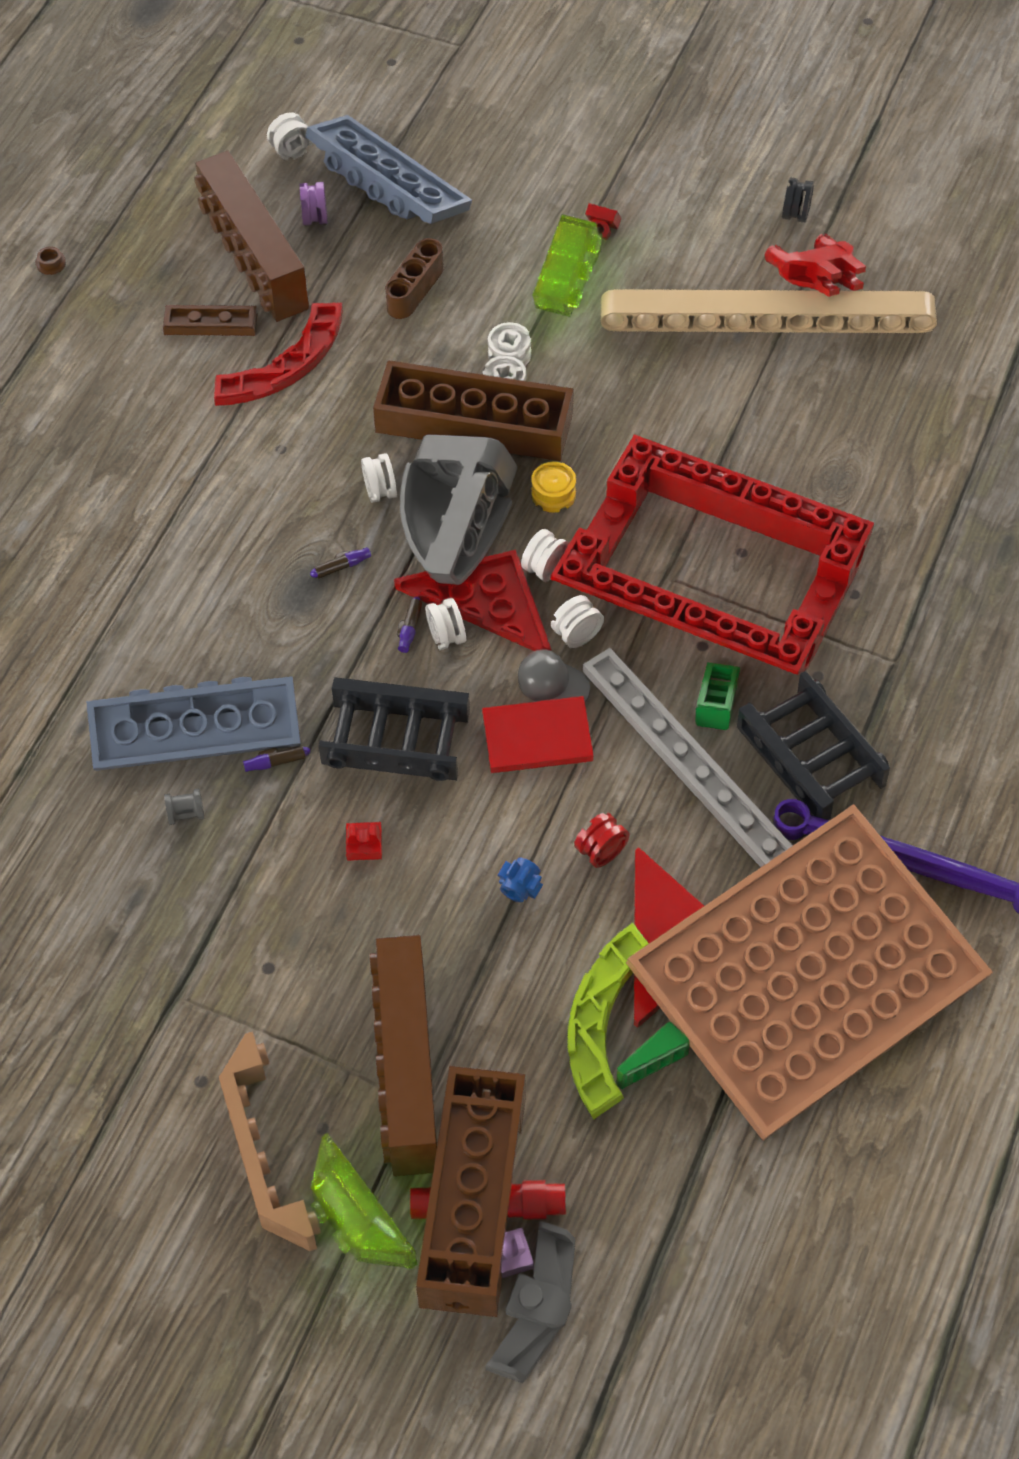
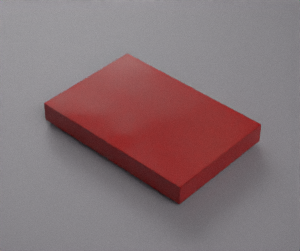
M584 696L482 708L491 773L593 761L594 755Z

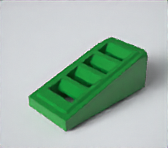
M707 662L696 705L695 724L697 726L720 730L729 729L741 667ZM712 678L730 680V682L712 680Z
M667 1022L617 1067V1086L623 1089L684 1058L689 1054V1039L674 1024Z

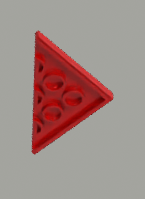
M516 549L484 557L471 575L460 585L438 583L426 571L394 579L395 589L412 597H419L421 601L427 604L435 603L436 605H440L443 603V600L452 597L458 606L463 620L532 651L544 649L552 651Z
M638 847L635 850L634 925L647 942L651 943L704 907V905L642 849ZM634 974V1025L638 1028L657 1012L660 1007Z

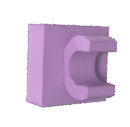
M522 1228L505 1232L501 1262L502 1278L534 1269V1263Z

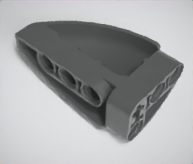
M425 435L414 462L406 464L400 492V513L403 529L414 555L429 576L438 583L460 585L471 575L494 542L512 505L511 499L505 496L509 494L518 467L506 447L498 440L487 437Z

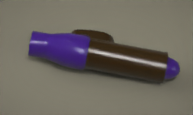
M368 547L361 550L341 552L334 559L314 566L310 576L320 579L345 568L353 567L363 560L372 557Z
M414 597L410 600L405 620L399 622L397 636L400 642L398 650L403 653L409 651L416 634L415 630L423 604L419 597Z
M302 745L281 751L277 748L267 749L259 752L258 756L243 761L245 772L265 770L274 766L302 760L310 754V749Z

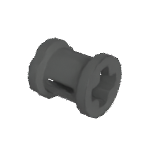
M199 788L194 789L193 793L171 796L170 793L164 794L169 825H174L177 820L194 817H197L199 820L205 819Z

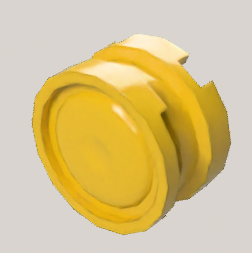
M556 461L541 464L534 470L531 477L532 501L536 506H541L543 511L556 513L560 512V509L564 507L568 509L573 505L576 498V474L571 467Z

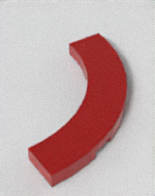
M312 303L310 316L302 331V337L295 345H291L282 354L272 359L273 363L263 368H252L237 373L216 375L215 406L234 405L261 399L291 386L306 376L326 356L338 335L342 322V303Z

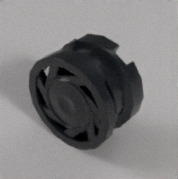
M790 177V186H787L782 219L790 220L793 217L797 218L799 222L806 223L812 202L814 181L806 180L803 183L799 182L797 178ZM804 191H806L805 199H804V204H803V209L801 210L802 203H803V198H804Z

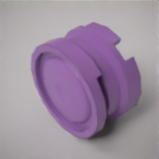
M316 182L315 186H309L308 183L300 184L303 225H311L315 221H318L320 224H327L324 182Z

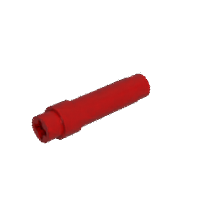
M546 1180L522 1181V1184H512L508 1217H523V1220L547 1219V1215H566L565 1183L546 1184ZM431 1186L410 1188L411 1219H426Z

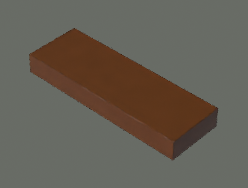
M166 305L163 332L164 335L255 336L258 315L257 306Z

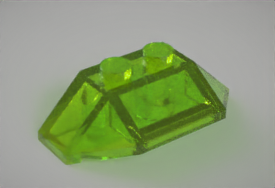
M326 1133L321 1137L311 1184L314 1202L310 1206L315 1211L316 1217L322 1224L327 1221L336 1231L332 1234V1237L344 1254L350 1251L358 1262L407 1269L414 1268L418 1265L415 1249L361 1179L331 1136Z

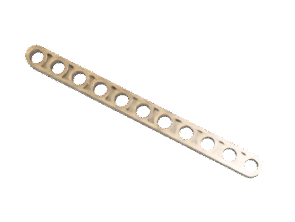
M614 289L605 292L601 297V325L609 331L927 333L932 331L937 325L935 297L925 291H839V295L828 297L819 291Z

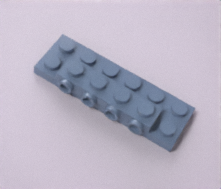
M349 115L307 127L305 138L313 142L320 150L326 151L323 161L330 171H335L346 177L350 185L365 190L370 199L385 204L393 215H398L406 220L419 216L422 221L432 224L470 210L472 199Z
M239 677L232 679V684L218 685L217 681H206L198 683V688L184 689L182 685H172L164 687L163 692L150 693V690L139 689L130 691L129 696L86 701L93 769L99 771L262 751L271 748L301 746L293 677L252 681L251 677Z

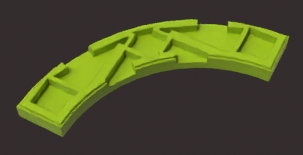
M631 923L618 933L599 953V958L595 961L590 971L585 973L570 1011L567 1048L572 1076L579 1095L593 1120L624 1099L609 1067L606 1034L615 1000L626 981L633 974L626 964L627 959L649 944L634 923Z

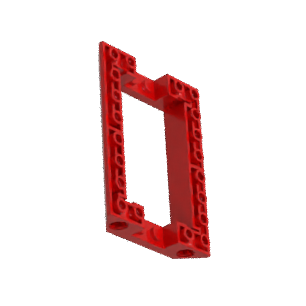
M634 434L607 479L606 498L587 530L578 528L553 570L551 580L799 675L809 668L859 569L874 528V522ZM648 492L820 556L816 577L799 609H793L788 617L780 642V634L606 567Z

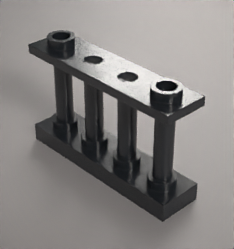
M806 670L800 673L797 694L765 713L758 712L751 703L739 708L737 728L796 799L808 807L811 816L830 820L834 803L833 799L869 777L880 789L886 786L890 771L886 757L873 749L827 696L823 685L818 680H813ZM806 704L818 716L815 720L786 737L778 736L771 728V724ZM827 728L839 740L838 743L806 762L803 760L799 761L791 751L792 748ZM848 752L860 765L859 768L828 786L820 785L812 776L814 772Z
M334 677L332 684L334 707L341 709L334 741H319L321 764L336 769L348 767L430 777L436 781H457V757L449 756L455 723H468L470 715L469 693ZM355 710L374 712L367 746L347 744ZM389 714L408 716L401 750L381 748ZM422 718L442 720L435 754L415 752Z

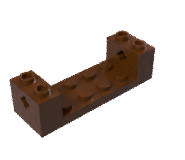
M449 1066L416 1284L419 1308L490 1317L498 1316L502 1285L501 1262L518 1134L522 1133L526 1102L525 1074Z

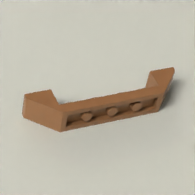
M252 1031L244 1035L219 1076L220 1084L262 1228L308 1251L317 1249L314 1235L321 1233L315 1211L307 1213L304 1200L280 1207L275 1186L267 1187L263 1176L270 1174L265 1152L257 1153L253 1142L260 1140L255 1118L247 1119L244 1108L251 1106L245 1086L266 1080L263 1066L270 1064L264 1043L256 1044Z

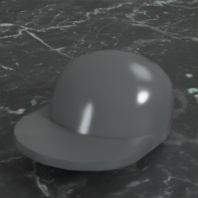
M545 649L536 650L528 654L520 663L518 668L519 688L531 700L536 702L584 696V701H587L590 694V684L587 677L581 671L564 664L563 660L553 651Z

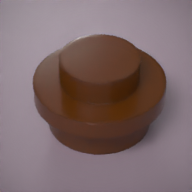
M49 246L42 248L38 252L35 264L39 272L53 275L64 269L66 259L58 248Z

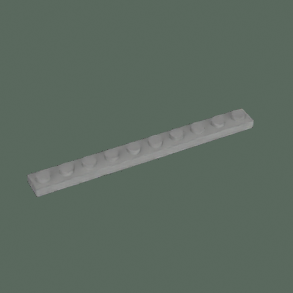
M611 648L583 664V673L760 867L793 846Z

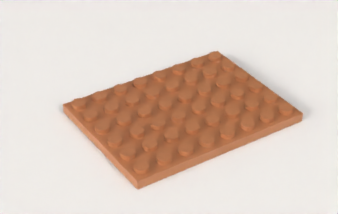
M854 804L630 956L626 962L672 1024L686 1035L690 1041L689 1046L763 1141L989 978L993 973Z

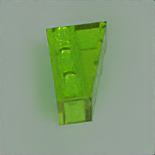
M561 215L532 295L537 309L571 317L574 308H578L582 298V291L602 251V237L598 234L596 223Z

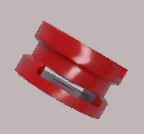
M609 812L606 815L601 813L591 819L589 822L592 825L587 830L582 828L574 841V847L582 855H588L590 857L589 862L595 868L602 867L615 859L624 849L630 838V833L622 825H617V820Z

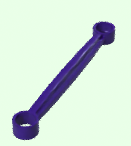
M787 799L777 805L773 825L787 840H796L804 835L811 834L829 820L811 816L808 807L803 802L796 799ZM792 812L801 816L804 823L796 827H790L783 824L779 817L784 813ZM881 836L909 871L1010 901L1015 911L1019 914V883L969 864Z

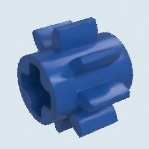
M517 858L512 864L505 861L497 875L501 878L499 880V884H502L500 891L507 898L515 902H523L524 899L527 900L528 896L535 899L543 886L540 882L542 877L539 876V867L525 858Z

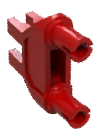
M821 234L816 238L814 242L815 249L787 253L780 246L775 245L774 247L772 245L765 252L766 262L778 268L779 275L796 286L815 289L828 297L839 295L840 288L834 285L836 283L852 291L860 290L864 287V282L857 279L856 274L865 273L866 266L853 256L854 246L846 241L837 242L827 234H824V236Z

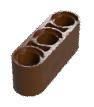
M433 238L420 240L385 286L387 312L391 317L396 319L409 317L443 273V249L440 241Z

